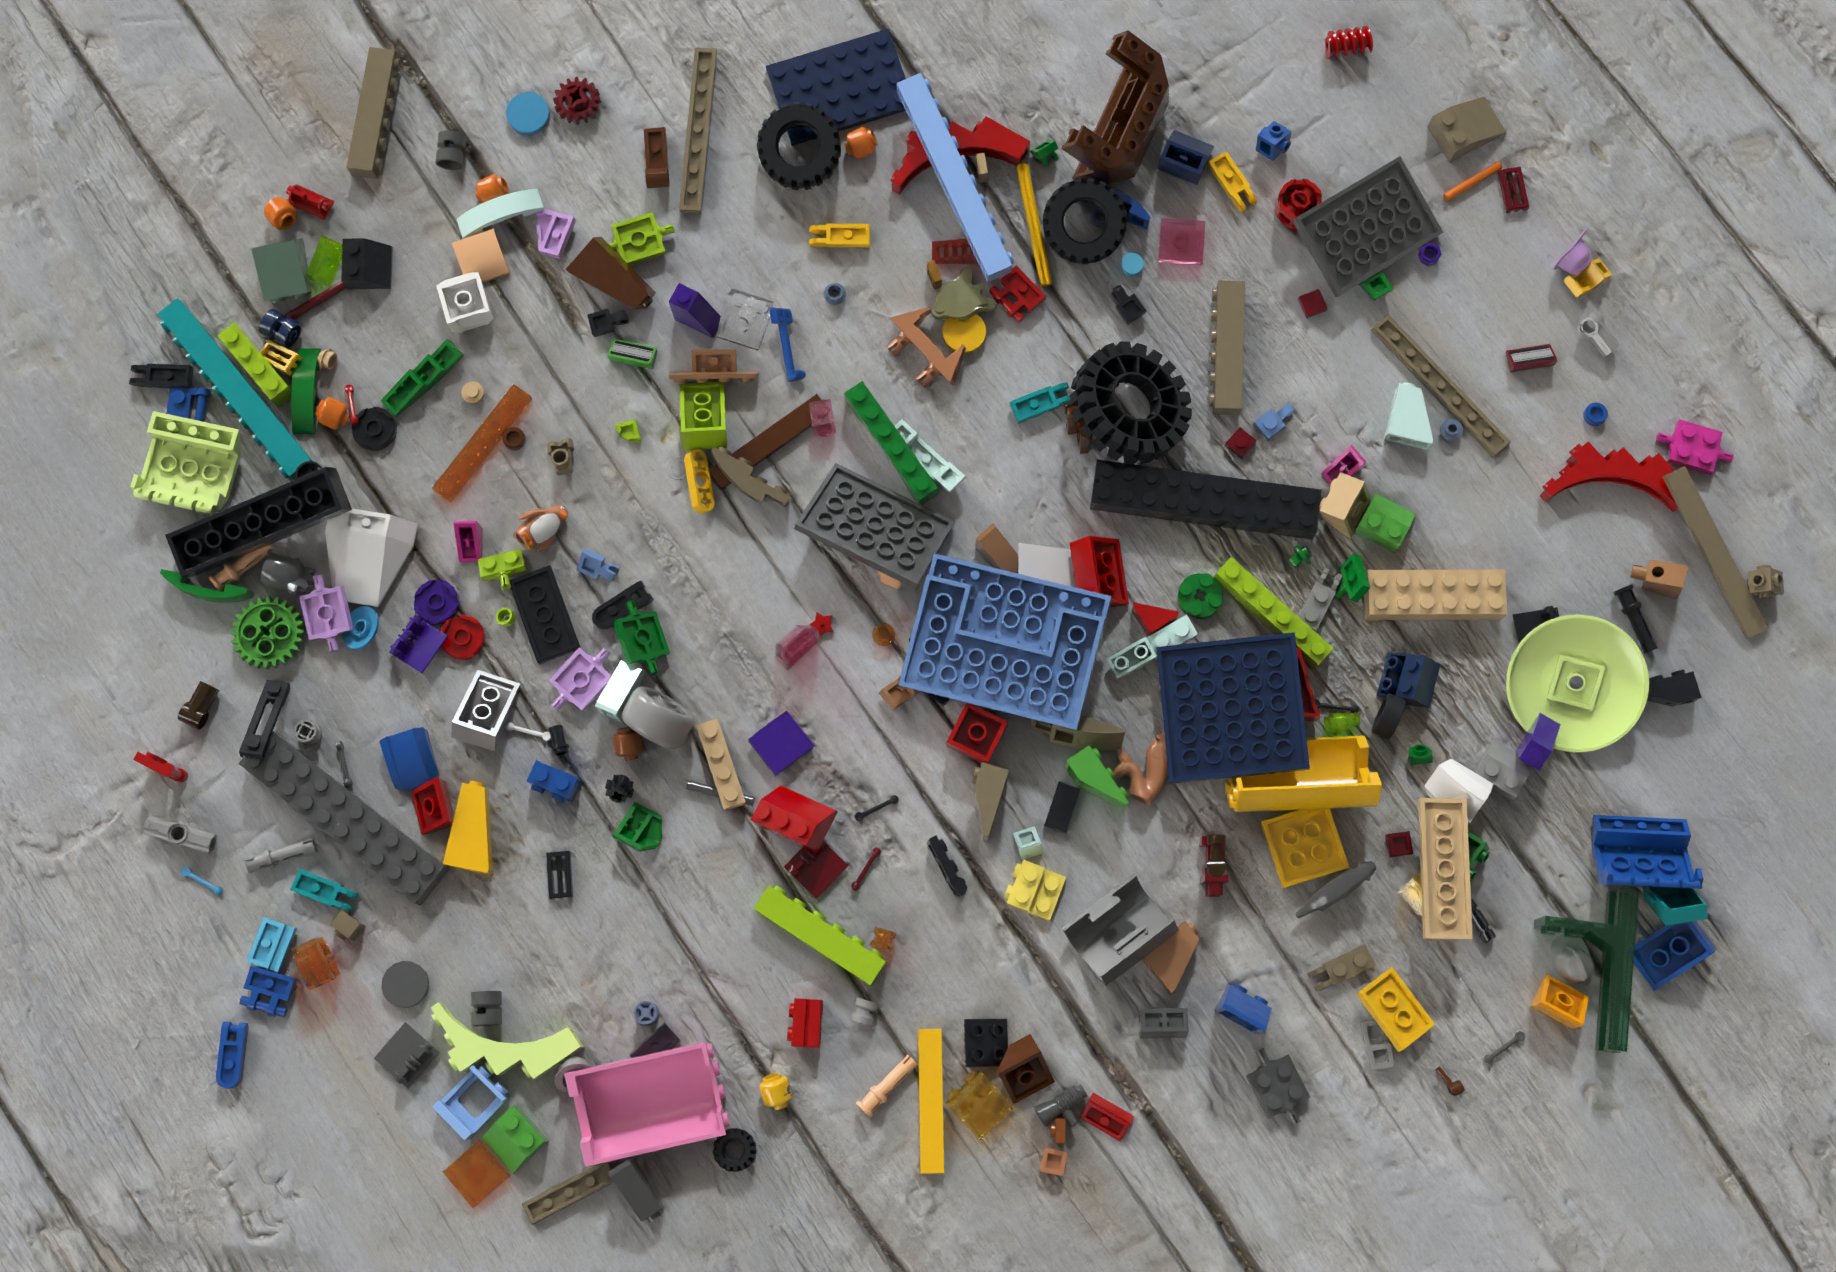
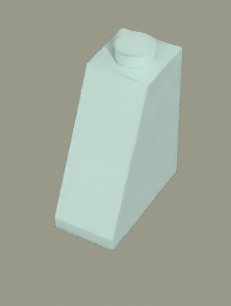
M1399 383L1394 393L1384 440L1425 450L1430 448L1433 443V437L1421 388H1417L1412 383Z
M620 661L595 704V707L601 714L621 723L623 722L621 716L623 708L633 691L639 687L645 674L640 669V664L633 663L627 665L626 662Z

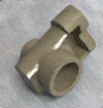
M570 438L547 444L548 455L551 456L556 474L559 476L573 472L572 452L574 451L573 440Z

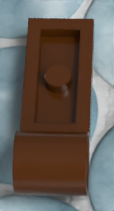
M666 128L644 129L647 189L670 187Z

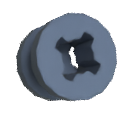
M649 1001L640 1002L634 1010L635 1019L643 1025L654 1024L660 1014L659 1008Z

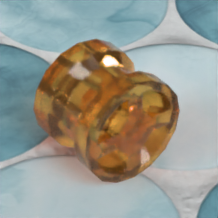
M874 927L873 932L875 936L871 940L870 946L892 952V941L896 938L897 933Z

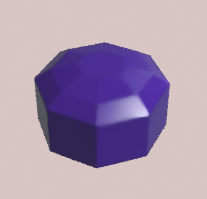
M1432 242L1424 244L1418 253L1420 262L1427 266L1435 265L1442 255L1440 247Z

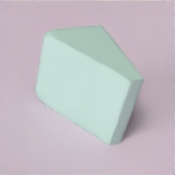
M1035 826L1013 833L1022 860L1043 853Z

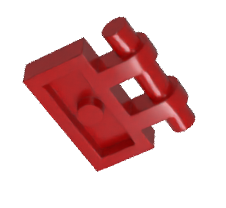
M1017 265L1012 269L1011 273L1004 275L1000 279V283L1004 286L1003 289L999 290L994 285L989 290L996 303H1000L1007 310L1006 313L1011 318L1014 317L1018 323L1025 318L1020 312L1023 307L1030 313L1046 299V295ZM1010 293L1017 300L1014 305L1007 298Z

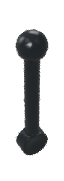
M1315 699L1317 709L1323 707L1351 711L1353 714L1359 712V707L1356 705L1349 707L1320 703L1319 700Z
M892 795L889 800L863 813L857 812L854 817L856 821L860 822L865 816L889 804H897L899 798L896 795Z

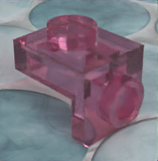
M831 399L809 402L814 435L828 436L831 433H835L836 428Z

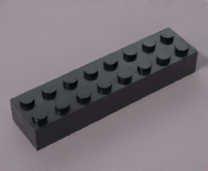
M324 467L168 533L165 536L181 577H194L349 512L352 508L337 469Z

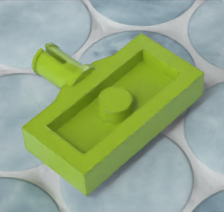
M521 548L478 559L482 581L498 579L503 590H506V586L508 589L511 588L509 577L516 573L527 571L524 553Z

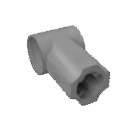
M1591 312L1579 323L1580 333L1589 338L1602 357L1607 356L1620 346L1605 326L1604 318L1600 313ZM1587 321H1592L1596 329L1590 328Z

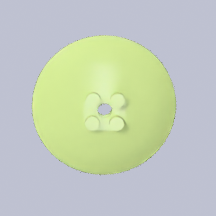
M1565 615L1540 624L1521 640L1508 664L1506 693L1515 718L1526 732H1528L1539 713H1542L1561 724L1553 747L1554 749L1566 752H1588L1613 744L1627 734L1636 724L1647 702L1649 674L1641 650L1621 628L1595 616ZM1574 676H1579L1583 680L1581 687L1577 689L1569 685L1570 679Z

